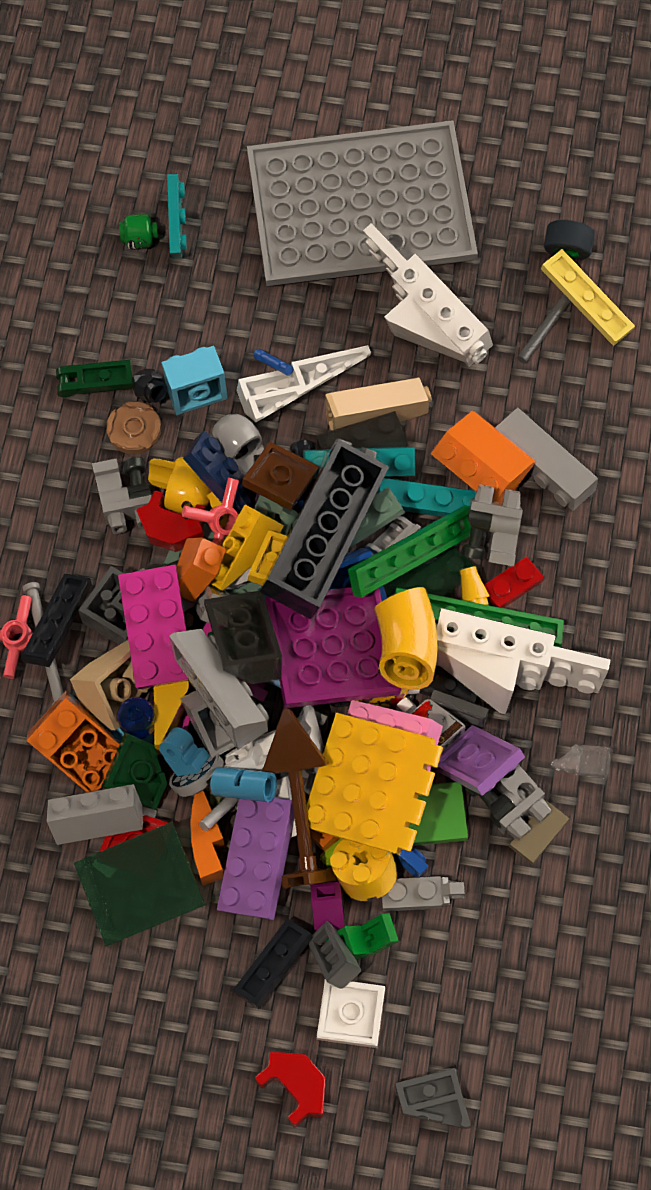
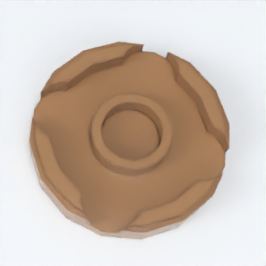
M127 402L122 404V407L111 412L107 420V435L111 444L117 450L127 454H140L150 450L158 442L161 435V421L150 405L142 402Z

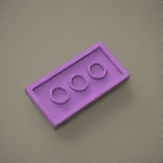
M274 798L271 802L239 799L217 905L218 911L274 920L294 822L292 800Z

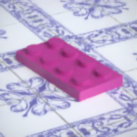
M176 565L119 574L118 578L136 689L189 681L174 659L169 635L174 632L187 631Z

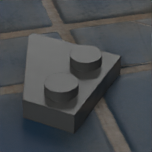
M455 1068L395 1083L403 1116L463 1129L471 1128Z

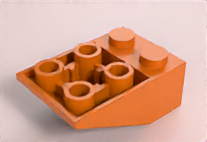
M67 690L28 731L26 739L28 743L87 793L98 791L101 788L120 745V741Z

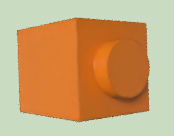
M204 538L186 539L176 566L181 598L194 602L217 576L226 551L225 548Z

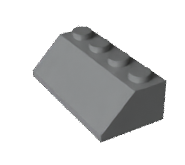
M202 629L174 632L169 635L174 659L238 750L268 731L267 720L269 716L260 703L255 705L250 697L253 694L244 680L239 682L234 674L237 672L234 665L228 658L223 660L218 652L221 649L212 635L207 637Z

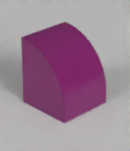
M340 883L311 884L315 931L326 921L330 922L335 929L343 928L344 917Z

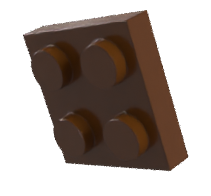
M269 442L244 476L242 486L292 510L317 475L319 466Z

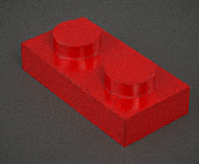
M526 556L514 564V566H511L484 584L490 596L488 600L494 607L505 608L542 583L544 576Z

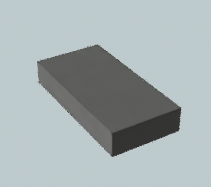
M433 690L430 699L460 721L484 728L489 709Z

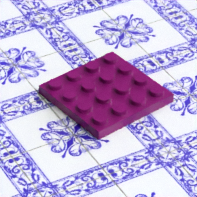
M352 587L328 590L320 608L311 619L268 596L265 597L264 605L285 708L400 695L401 688L389 683L379 670L382 644L380 628L374 612L375 606L382 602L379 588L363 597L353 596Z

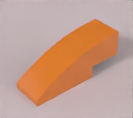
M204 790L194 795L191 814V843L202 886L223 878L224 872L216 850L225 847L217 823L208 831L202 830L199 826V822L212 811Z

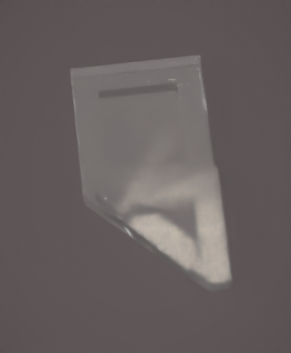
M576 743L571 747V751L559 760L555 759L552 761L551 767L554 770L608 779L612 750L610 747L587 745L579 747Z

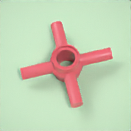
M229 477L222 505L216 506L210 511L184 506L182 509V517L207 522L210 529L214 532L212 542L221 547L225 536L231 531L238 516L233 508L239 480ZM226 513L228 515V522L225 526L220 527L219 519Z
M26 595L21 596L16 620L7 622L2 630L0 629V641H3V644L9 650L3 677L8 679H14L19 655L23 653L33 634L31 628L27 625L32 598ZM23 633L20 639L13 641L15 635Z

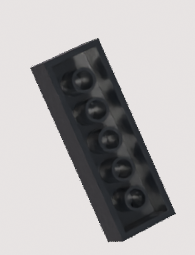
M338 439L321 468L259 592L311 619L320 608L389 466Z

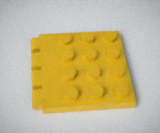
M336 713L323 752V756L328 764L318 768L306 805L309 829L397 855L401 854V850L411 852L417 831L410 829L409 825L419 826L426 802L419 800L418 796H429L435 773L427 771V767H438L443 747L435 745L436 740L432 737Z

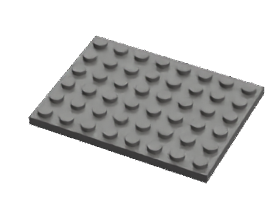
M453 120L247 146L266 286L387 271L383 261H376L369 253V248L365 244L367 238L363 230L371 223L407 261L414 254L427 266L477 260L478 258Z

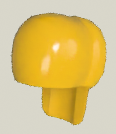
M183 457L177 458L174 462L162 459L150 460L148 480L152 485L166 489L164 507L167 510L182 515L183 508L181 505L184 501H189L193 508L197 504L204 506L205 509L209 507L210 500L206 495L211 490L186 463Z

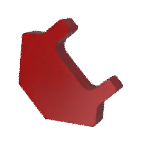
M154 491L149 503L136 509L150 544L177 552L183 549L187 538L206 539L202 530L205 522L190 518L185 519L181 514L163 509L165 498L162 492ZM197 504L195 506L197 509L206 510L202 505Z
M270 1052L268 1067L255 1077L259 1087L263 1089L270 1082L278 1081L298 1104L297 1109L288 1116L289 1122L294 1128L308 1117H323L326 1086L324 1075L306 1054Z

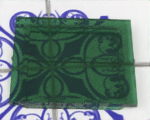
M173 822L74 862L106 947L205 906L190 867V862L186 857Z

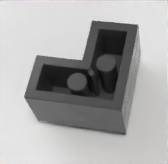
M111 566L80 607L79 613L83 624L120 645L128 640L118 578L119 574L124 573Z

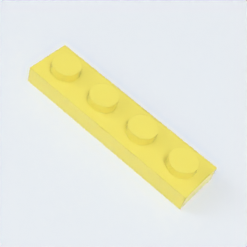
M563 249L542 265L541 270L613 346L633 331L635 325Z

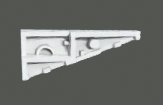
M369 346L291 362L293 372L289 376L279 371L239 379L237 393L244 413L254 422L260 421L371 355Z
M311 705L303 708V715L299 716L297 720L322 753L324 744L315 711ZM276 730L263 734L238 750L236 748L226 754L223 767L262 771ZM211 778L206 781L208 785L203 789L204 792L211 790Z

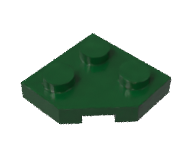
M125 732L101 787L110 789L134 784L141 804L156 810L167 786V780L158 762L155 746Z

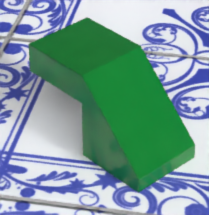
M390 913L380 914L361 926H344L337 931L356 960L380 953L399 942Z

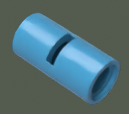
M216 767L211 776L210 787L214 796L271 802L276 794L277 779L275 774L271 772Z

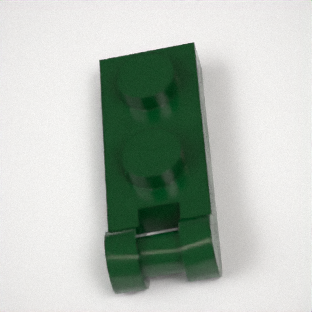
M131 359L60 366L56 369V378L59 380L57 385V395L59 397L67 398L73 394L133 389ZM77 377V382H70V379Z

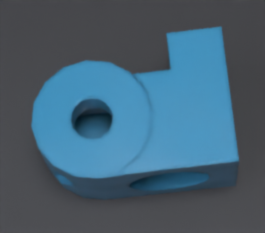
M177 727L170 731L159 747L164 759L177 776L198 773L210 757L204 747L197 748L193 737L188 731Z

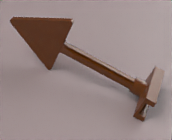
M289 708L283 709L262 772L274 774L288 772L300 858H298L299 871L282 876L283 888L337 880L332 868H317L316 856H313L302 777V770L327 766L328 762Z

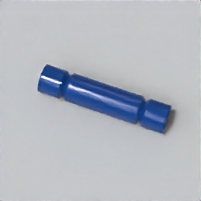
M257 349L254 352L255 359L287 376L293 372L291 365L265 351Z

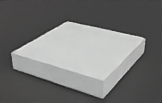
M325 979L317 1040L377 1048L385 986L350 982L345 988L339 989L327 983Z

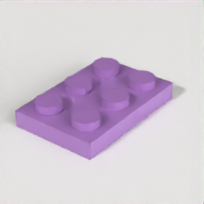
M472 725L442 752L438 767L434 769L483 796L486 792L492 790L501 778L514 770L525 756L520 748Z

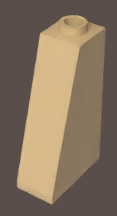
M420 378L325 394L326 418L335 441L336 439H350L427 414L429 402H432L429 388L427 386L423 387Z

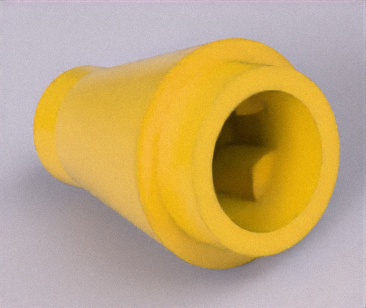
M476 566L460 570L462 600L488 605L487 598L490 596L477 572Z

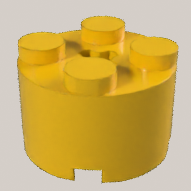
M342 839L335 847L330 858L332 869L343 890L348 896L358 901H368V898L377 897L378 899L383 897L393 888L397 880L395 859L392 853Z

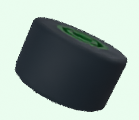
M572 220L551 221L547 226L544 249L551 255H555L563 249L570 258L584 260L591 255L595 232L593 228L581 222Z

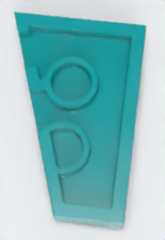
M167 174L170 255L172 259H182V251L187 250L186 234H182V224H186L185 208H182V198H185V184L180 182L178 174Z

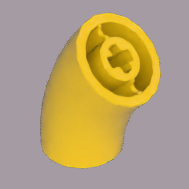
M417 587L388 597L374 608L381 634L382 652L379 663L381 675L389 683L407 690H420L428 687L433 681L437 662V630L432 606L426 589L424 587Z

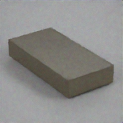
M548 801L545 802L552 811L551 815H547L540 824L532 817L527 823L531 828V832L523 835L520 841L514 838L509 845L512 850L531 865L536 862L569 822V818Z

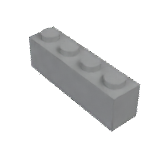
M518 407L495 427L536 461L529 473L541 488H547L554 494V498L560 505L567 506L574 511L596 491L598 478Z

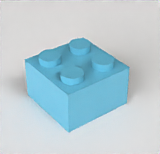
M214 346L208 348L201 347L192 353L172 356L167 361L162 362L167 392L176 415L228 399L224 371Z

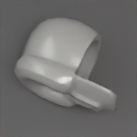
M228 414L220 418L212 429L211 436L219 442L224 454L235 460L239 470L245 476L253 465L254 455H259L264 450L261 444L262 437L258 429L250 420L239 414ZM245 445L248 452L242 458L235 459L236 454Z

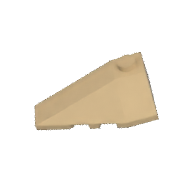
M128 640L87 664L70 679L80 704L111 730H116L120 727L119 720L120 725H122L134 714L138 707L136 704L142 692L146 693L149 689H136ZM120 708H122V709H121V711H122V716H121V714H119V716H118V712H119V709H120Z

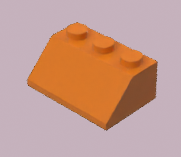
M471 411L450 428L431 452L432 456L475 491H477L479 484L494 487L492 502L502 503L505 489L515 490L536 463L532 457L475 411Z

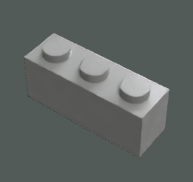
M134 784L48 800L47 824L57 845L143 830V806Z

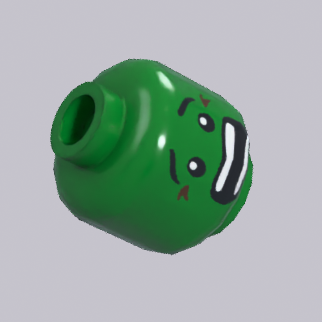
M148 214L127 215L124 218V222L119 223L121 243H125L128 249L150 248L153 245V238H158L157 222H152Z

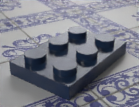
M203 431L195 438L183 459L221 503L228 477L239 480L233 508L239 515L244 505L252 507L258 494L242 486L244 475L239 470L235 460L227 457L221 450L219 442L214 437L209 436L206 431Z

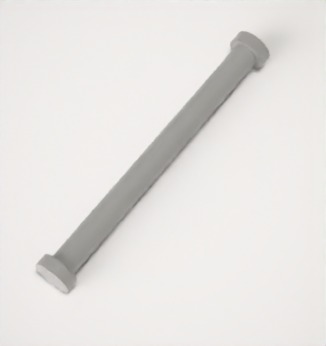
M31 582L23 586V591L25 595L32 598L30 608L36 628L43 615V609L38 593L40 585L37 582ZM55 658L50 667H45L54 700L52 705L64 693Z

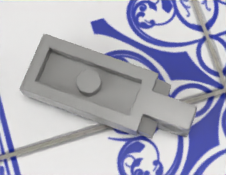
M441 876L399 878L396 880L393 888L382 897L383 911L441 909L443 906L450 905V899H464V882L448 883V877L441 878Z

